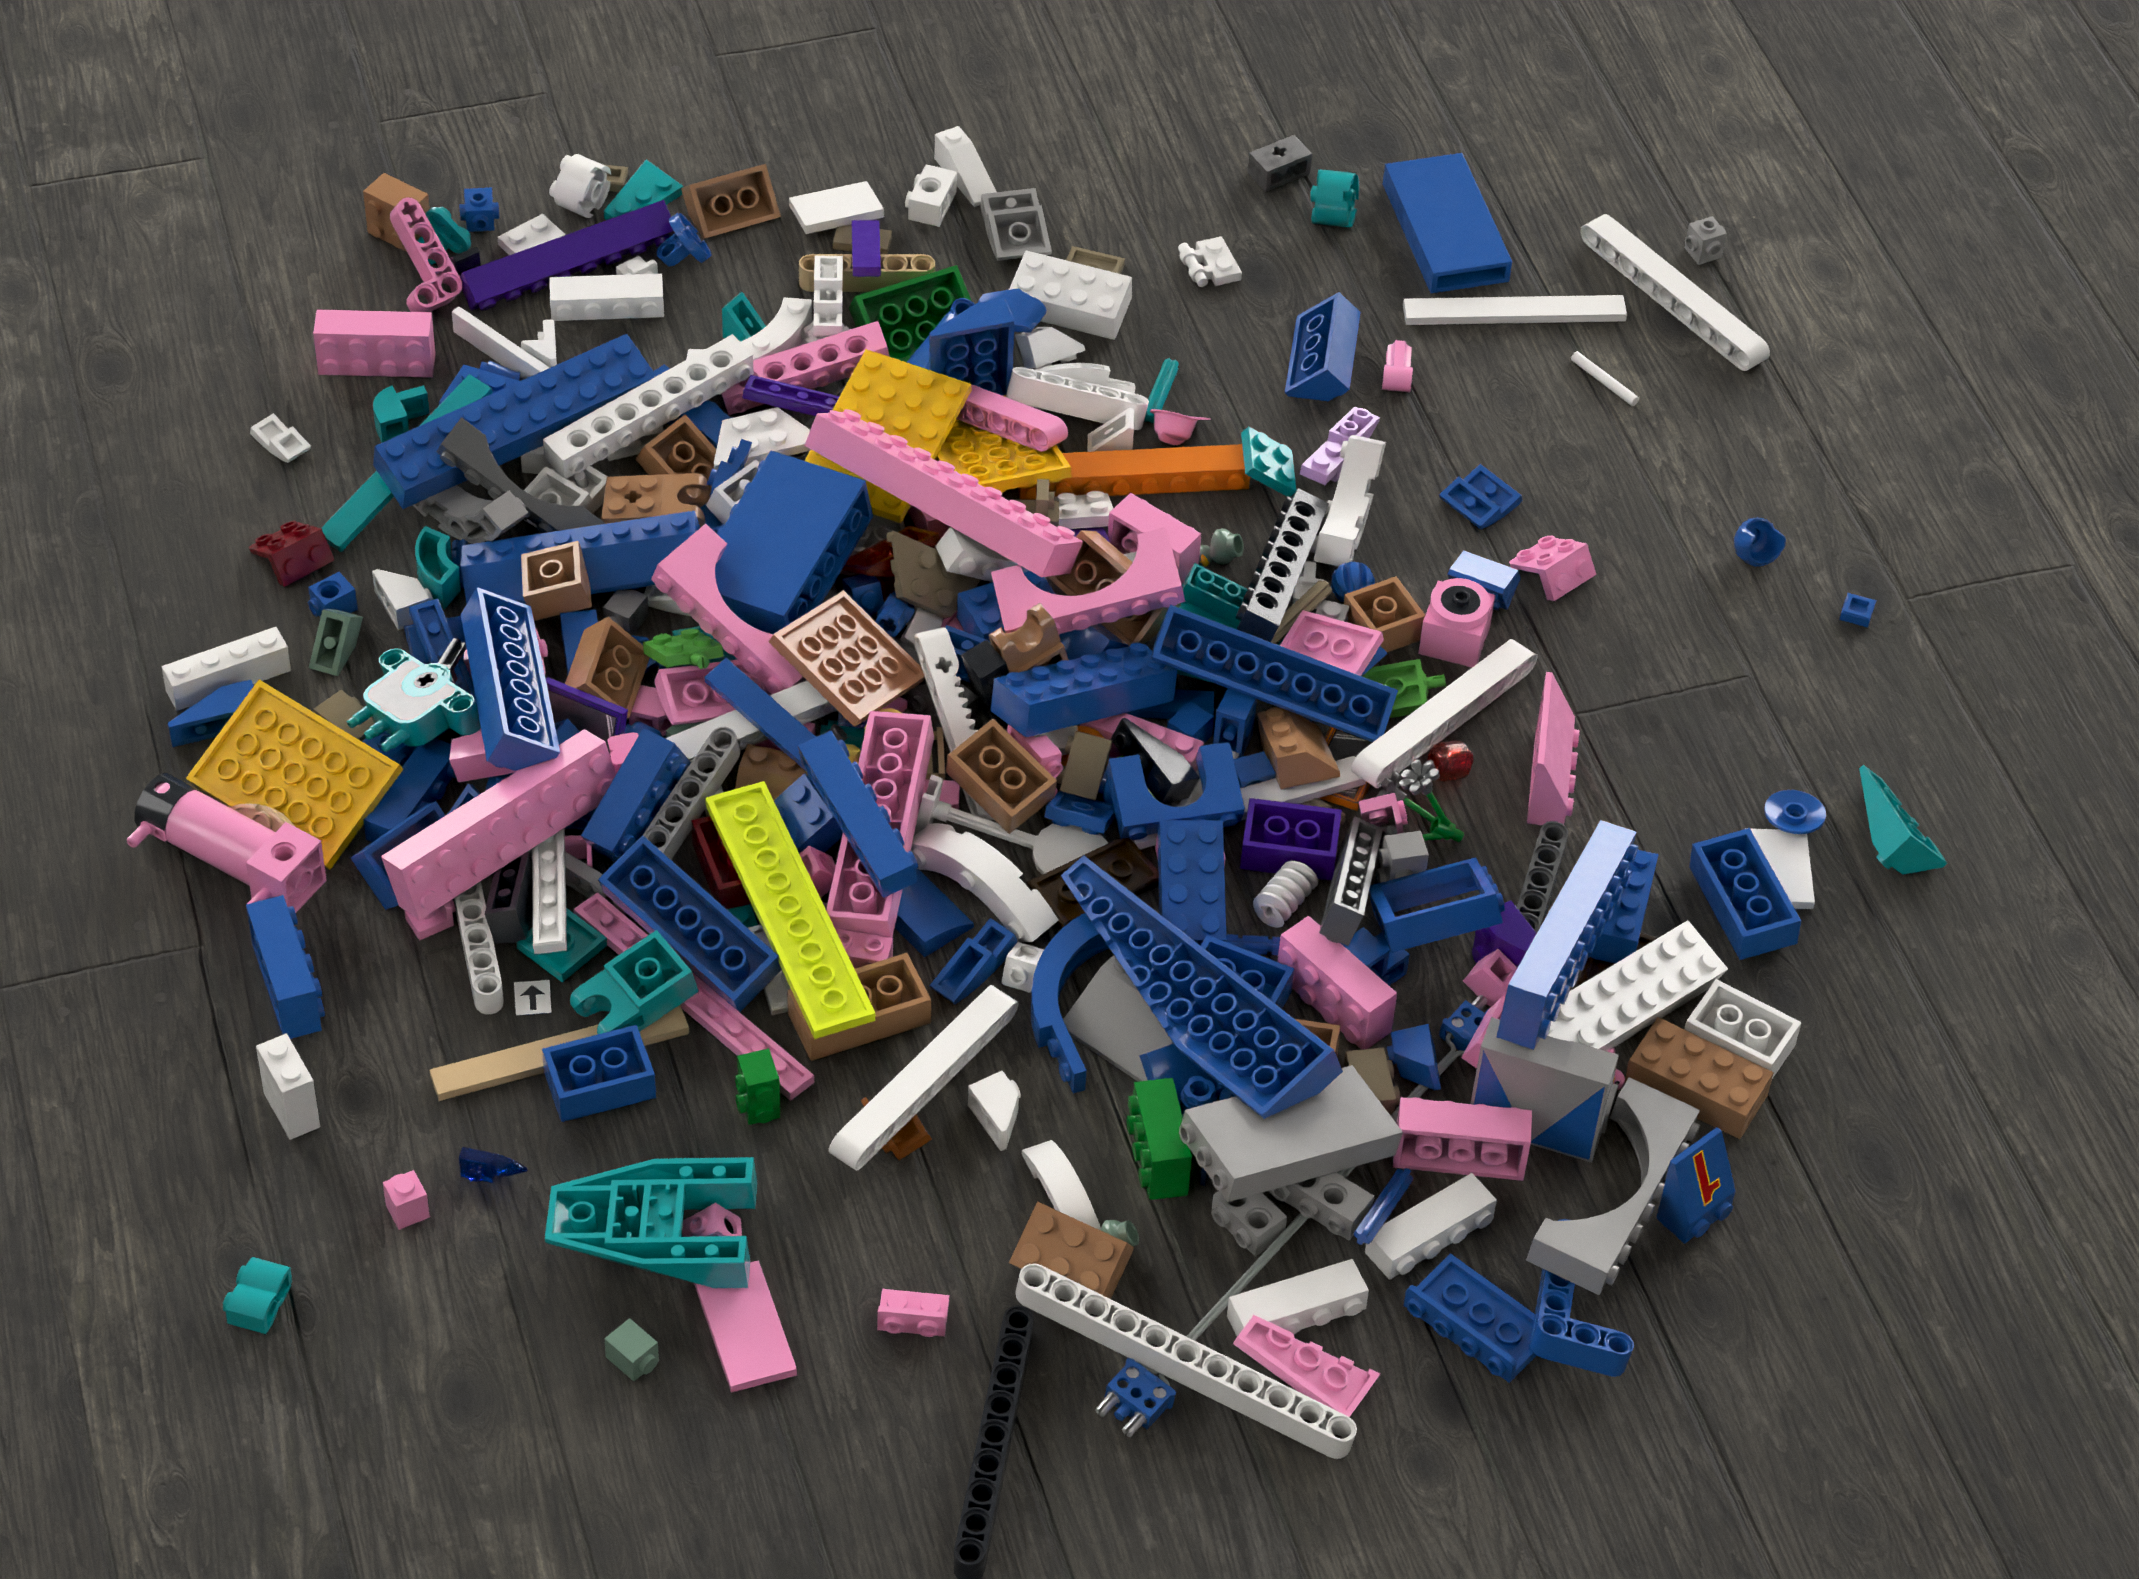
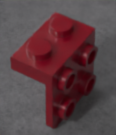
M295 520L284 523L280 526L281 530L274 534L268 533L255 539L256 543L249 546L252 554L269 559L279 585L284 587L334 561L322 529Z

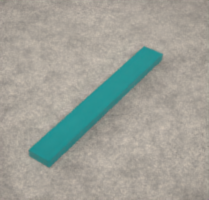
M469 374L421 425L492 394V388ZM377 470L321 528L327 543L339 552H342L394 498Z

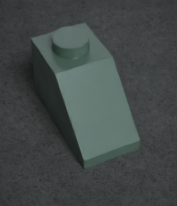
M323 609L309 668L339 676L356 647L363 617L336 609Z

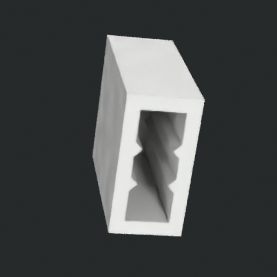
M287 1033L257 1045L263 1092L288 1138L291 1140L320 1128L313 1079Z

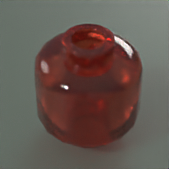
M1452 740L1435 744L1427 756V761L1432 760L1435 765L1434 769L1439 770L1440 777L1437 780L1446 782L1467 777L1473 764V754L1465 743L1459 740Z

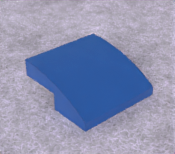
M1481 464L1464 479L1458 476L1439 494L1440 499L1479 529L1494 524L1523 501L1521 494Z

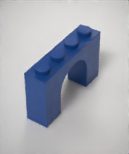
M1230 742L1199 746L1196 763L1203 794L1194 803L1183 807H1172L1162 804L1150 794L1145 783L1139 755L1109 759L1106 775L1120 839L1140 840L1147 837V835L1158 834L1160 820H1223V827L1233 826L1240 822L1245 807Z

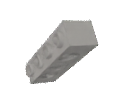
M1336 1172L1268 1191L1277 1200L1285 1201L1298 1209L1305 1217L1313 1218L1326 1226L1333 1234L1340 1235L1349 1241L1354 1236V1231L1374 1201L1373 1194Z

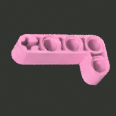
M403 198L391 211L390 220L424 282L410 293L407 298V306L411 312H431L450 303L461 292L462 281L421 205L413 198ZM414 234L422 236L424 243H419L415 239ZM428 259H433L437 263L438 268L430 266ZM441 284H447L452 292L447 293L444 291ZM418 294L425 296L428 304L420 302Z

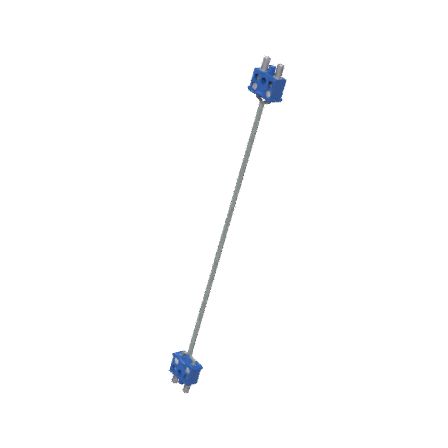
M1479 995L1472 1003L1465 1000L1448 1019H1443L1439 1036L1451 1047V1051L1438 1064L1439 1076L1459 1055H1463L1486 1012L1489 1010L1481 1011L1487 1004L1486 997L1483 998V995ZM1419 1084L1407 1098H1420L1428 1087ZM1399 1107L1391 1114L1396 1123ZM1355 1167L1341 1170L1338 1174L1346 1178ZM1300 1213L1186 1337L1196 1341L1228 1306L1229 1297L1239 1294L1303 1225L1308 1217ZM1127 1358L1122 1370L1108 1383L1104 1400L1096 1407L1095 1411L1097 1414L1100 1413L1101 1417H1104L1113 1406H1116L1118 1409L1114 1412V1415L1119 1421H1123L1127 1416L1132 1418L1122 1429L1124 1434L1127 1433V1436L1131 1437L1141 1426L1148 1430L1167 1408L1171 1409L1176 1392L1170 1387L1168 1380L1163 1374L1147 1366L1140 1365L1134 1359Z

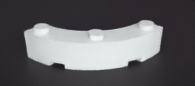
M784 297L774 319L760 332L741 341L753 354V361L801 346V330L812 322V300ZM688 349L687 359L705 349Z
M1351 435L1348 441H1343L1340 458H1344L1333 501H1327L1329 505L1324 515L1327 519L1322 530L1319 532V536L1316 535L1311 547V552L1315 553L1313 561L1338 567L1341 564L1353 561L1354 550L1358 548L1374 495L1368 493L1371 480H1375L1379 475L1386 442Z
M934 823L928 824L913 837L911 851L917 860L918 869L941 873L960 883L963 888L970 890L988 906L1006 929L1015 934L1018 942H1033L1058 921V918L1037 889L1031 891L1019 878L1023 873L998 850L967 831L959 834L951 825Z

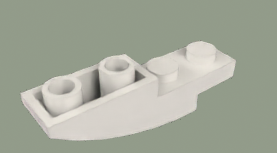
M1064 363L1036 369L1037 371L1134 393L1136 388L1132 382L1109 378L1110 368L1105 365Z

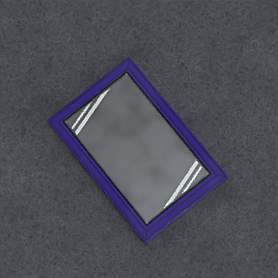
M549 677L546 678L554 723L568 718L580 732L585 729L604 740L608 751L607 739L612 736L625 734L628 709Z

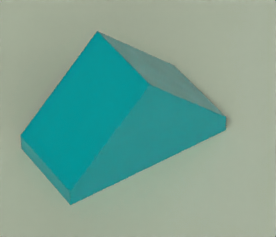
M743 292L739 293L722 308V332L724 339L733 334L741 342L766 327Z

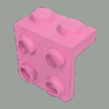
M1545 536L1539 539L1538 544L1530 549L1517 553V557L1509 562L1511 568L1538 573L1546 598L1551 601H1556L1596 575L1587 543L1576 542L1573 539H1559L1554 536Z

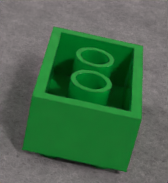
M1173 1078L1134 1082L1133 1096H1128L1130 1115H1127L1126 1121L1129 1135H1134L1136 1141L1132 1144L1134 1160L1140 1161L1142 1167L1139 1168L1140 1186L1147 1189L1149 1200L1188 1196L1192 1156L1190 1148L1182 1142L1179 1135V1127L1183 1118Z

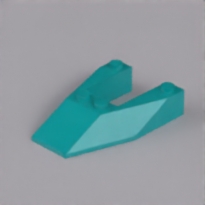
M754 1157L651 1159L551 1186L545 1243L711 1288H748L751 1261L747 1236H681L684 1210L705 1209L714 1203L725 1209H755L757 1176Z

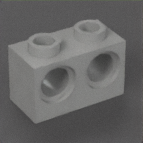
M1220 1191L1213 1195L1211 1214L1215 1222L1219 1226L1225 1227L1234 1236L1236 1242L1242 1248H1247L1254 1256L1267 1249L1286 1229L1287 1216L1263 1193L1230 1202L1226 1201Z

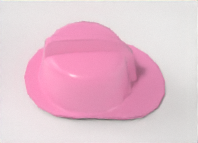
M1150 410L1154 414L1155 433L1158 434L1160 441L1170 445H1180L1185 440H1188L1198 420H1211V418L1186 416L1165 410Z

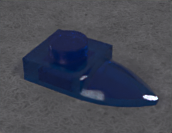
M462 1147L459 1155L461 1177L475 1182L493 1183L495 1177H509L528 1171V1168L521 1163L496 1153Z

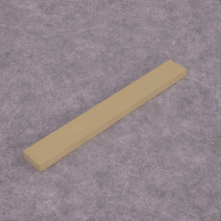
M679 1005L639 1033L644 1046L687 1035L689 1034V1026ZM598 1025L430 1069V1077L438 1100L442 1101L544 1073L543 1048L597 1035Z

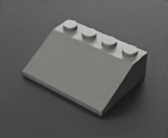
M1114 955L1100 967L1063 1019L1072 1038L1138 1082L1148 1081L1139 1055L1173 1043Z

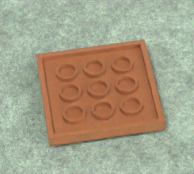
M844 590L774 633L768 641L854 727L868 719L870 711H880L925 679L922 667Z

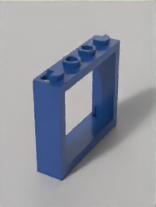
M1476 857L1370 885L1369 889L1374 916L1391 953L1503 923L1501 912L1505 911V903L1502 894L1499 893L1497 885L1494 884L1491 874H1488L1487 867H1481ZM1478 890L1480 893L1477 896L1395 917L1393 913Z

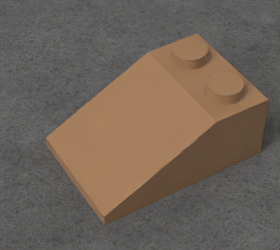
M685 414L647 443L635 460L649 475L697 473L703 475L708 480L712 468L714 469L716 448ZM692 486V487H689V488H688V489H692V488H693V489H699L698 487H695V486ZM709 486L708 496L706 500L702 503L693 505H696L700 508L708 502V500L710 499L711 486Z

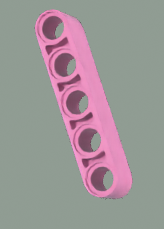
M971 385L972 391L957 417L960 421L1042 452L1068 437L1067 426L1059 417L975 385Z

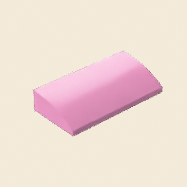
M731 660L736 667L769 696L772 695L766 688V685L755 675L750 674L739 660ZM721 662L709 663L706 669L690 665L658 670L654 683L661 704L672 725L705 722L736 710L704 681V677Z

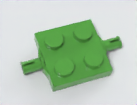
M686 629L681 631V635L676 636L661 633L654 636L653 640L643 642L644 654L666 668L691 664L700 669H706L709 665V659L723 657L722 645L711 639L710 636L699 632L698 629Z
M1420 659L1372 667L1362 676L1398 690L1389 718L1410 715L1427 702L1428 689L1446 687L1444 674L1426 677L1422 670Z

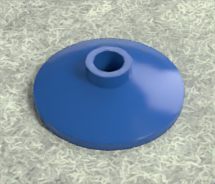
M1798 790L1776 792L1766 800L1764 807L1765 816L1773 826L1792 834L1812 833L1822 827L1826 818V810L1823 804L1816 797Z

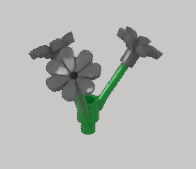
M1419 759L1414 760L1411 763L1412 771L1406 769L1401 774L1395 771L1390 779L1387 777L1381 784L1384 789L1380 790L1376 797L1395 793L1397 801L1403 800L1405 805L1430 821V833L1422 835L1424 841L1441 840L1443 838L1445 840L1452 839L1459 843L1463 839L1464 832L1457 829L1456 825L1445 816L1432 793V781L1440 777L1439 770L1434 769L1435 765L1432 760L1426 761L1423 765ZM1401 786L1404 790L1409 789L1413 795H1418L1420 792L1426 795L1437 817H1434L1408 799V795L1400 790L1399 787ZM1394 825L1380 827L1383 828L1380 840L1381 848H1383L1385 835L1397 834V828Z

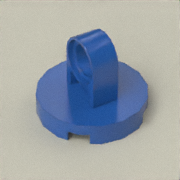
M677 212L669 219V223L675 233L657 249V256L666 266L676 265L690 253L701 263L712 256L705 240L701 242L696 234L698 232L697 229L682 213L679 214Z

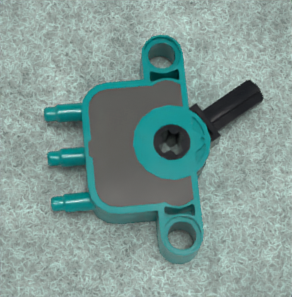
M454 638L439 662L423 664L399 648L384 652L379 657V664L384 676L365 690L363 697L366 706L347 720V725L350 728H354L372 717L374 724L364 732V736L367 740H371L384 731L389 733L391 736L381 744V748L385 752L396 748L401 743L408 746L424 745L449 727L461 735H471L478 732L481 726L474 697L455 685L458 678L454 669L467 649L466 643L462 642L459 638Z

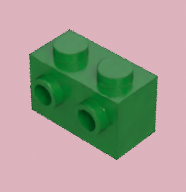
M769 1048L738 1055V1075H735L738 1094L735 1095L739 1114L745 1113L748 1125L767 1123L773 1119L780 1118V1079Z

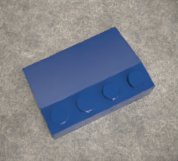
M1005 298L976 303L929 332V370L970 383L1001 396L1006 395L1013 369L1015 321Z

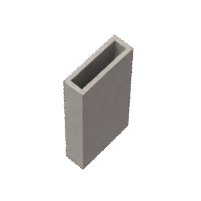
M1353 1065L1342 1068L1343 1072L1319 1094L1265 1119L1235 1096L1185 1110L1179 1127V1135L1182 1142L1187 1144L1195 1155L1199 1166L1204 1168L1212 1179L1214 1187L1221 1192L1227 1202L1396 1155L1403 1132Z

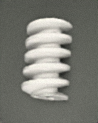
M1292 860L1286 862L1254 898L1253 907L1257 916L1263 923L1271 927H1282L1285 924L1284 921L1291 917V913L1298 909V905H1301L1305 897L1318 885L1316 874L1311 868L1301 862Z

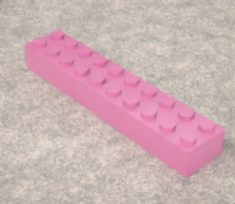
M845 409L844 412L830 410L829 413L816 414L804 446L1040 577L1070 574L1083 543L1082 540L1074 537L1075 533L1072 530L1052 525L1048 517L1039 513L1032 514L1025 510L1026 505L1016 500L1009 501L1001 497V491L992 487L985 488L978 484L979 480L971 475L959 474L954 471L955 467L952 464L930 458L931 453L908 446L906 439L897 435H888L883 432L884 428L882 426L861 420V415L855 411Z

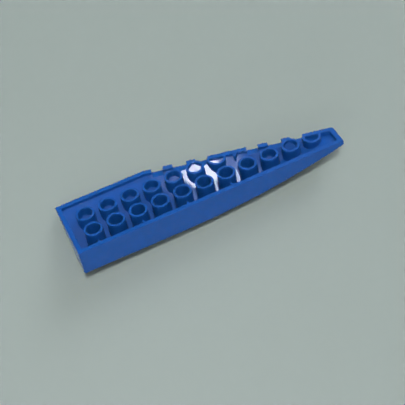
M1083 855L1061 875L1063 881L1177 1049L1263 1119L1319 1094L1343 1072L1334 1049Z

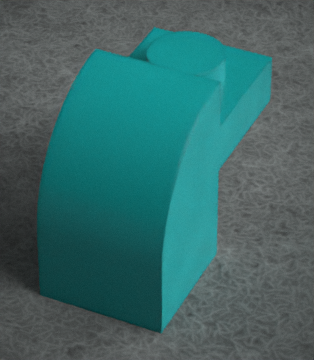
M424 385L396 393L393 386H390L377 394L373 401L375 429L382 443L409 431L408 419L430 413L428 393Z

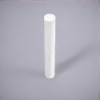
M1576 351L1571 356V361L1628 404L1635 406L1638 403L1639 397L1580 352Z

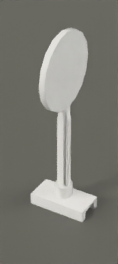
M932 774L927 792L922 797L914 835H916L928 824H932L934 819H938L944 822L948 820L1031 848L1033 850L1032 858L1035 866L1042 875L1108 844L1101 834H1088L1083 832L1081 827L1074 825L1065 827L1053 823L1041 830L1037 836L1017 829L1009 834L994 821L952 808L951 804L939 801L943 778Z

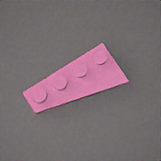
M1255 1315L1252 1316L1233 1342L1235 1346L1296 1391L1348 1417L1351 1416L1380 1375V1373L1372 1369L1366 1372L1354 1366V1361L1344 1356L1338 1359L1323 1352V1347L1310 1341L1308 1344L1295 1339L1294 1333Z

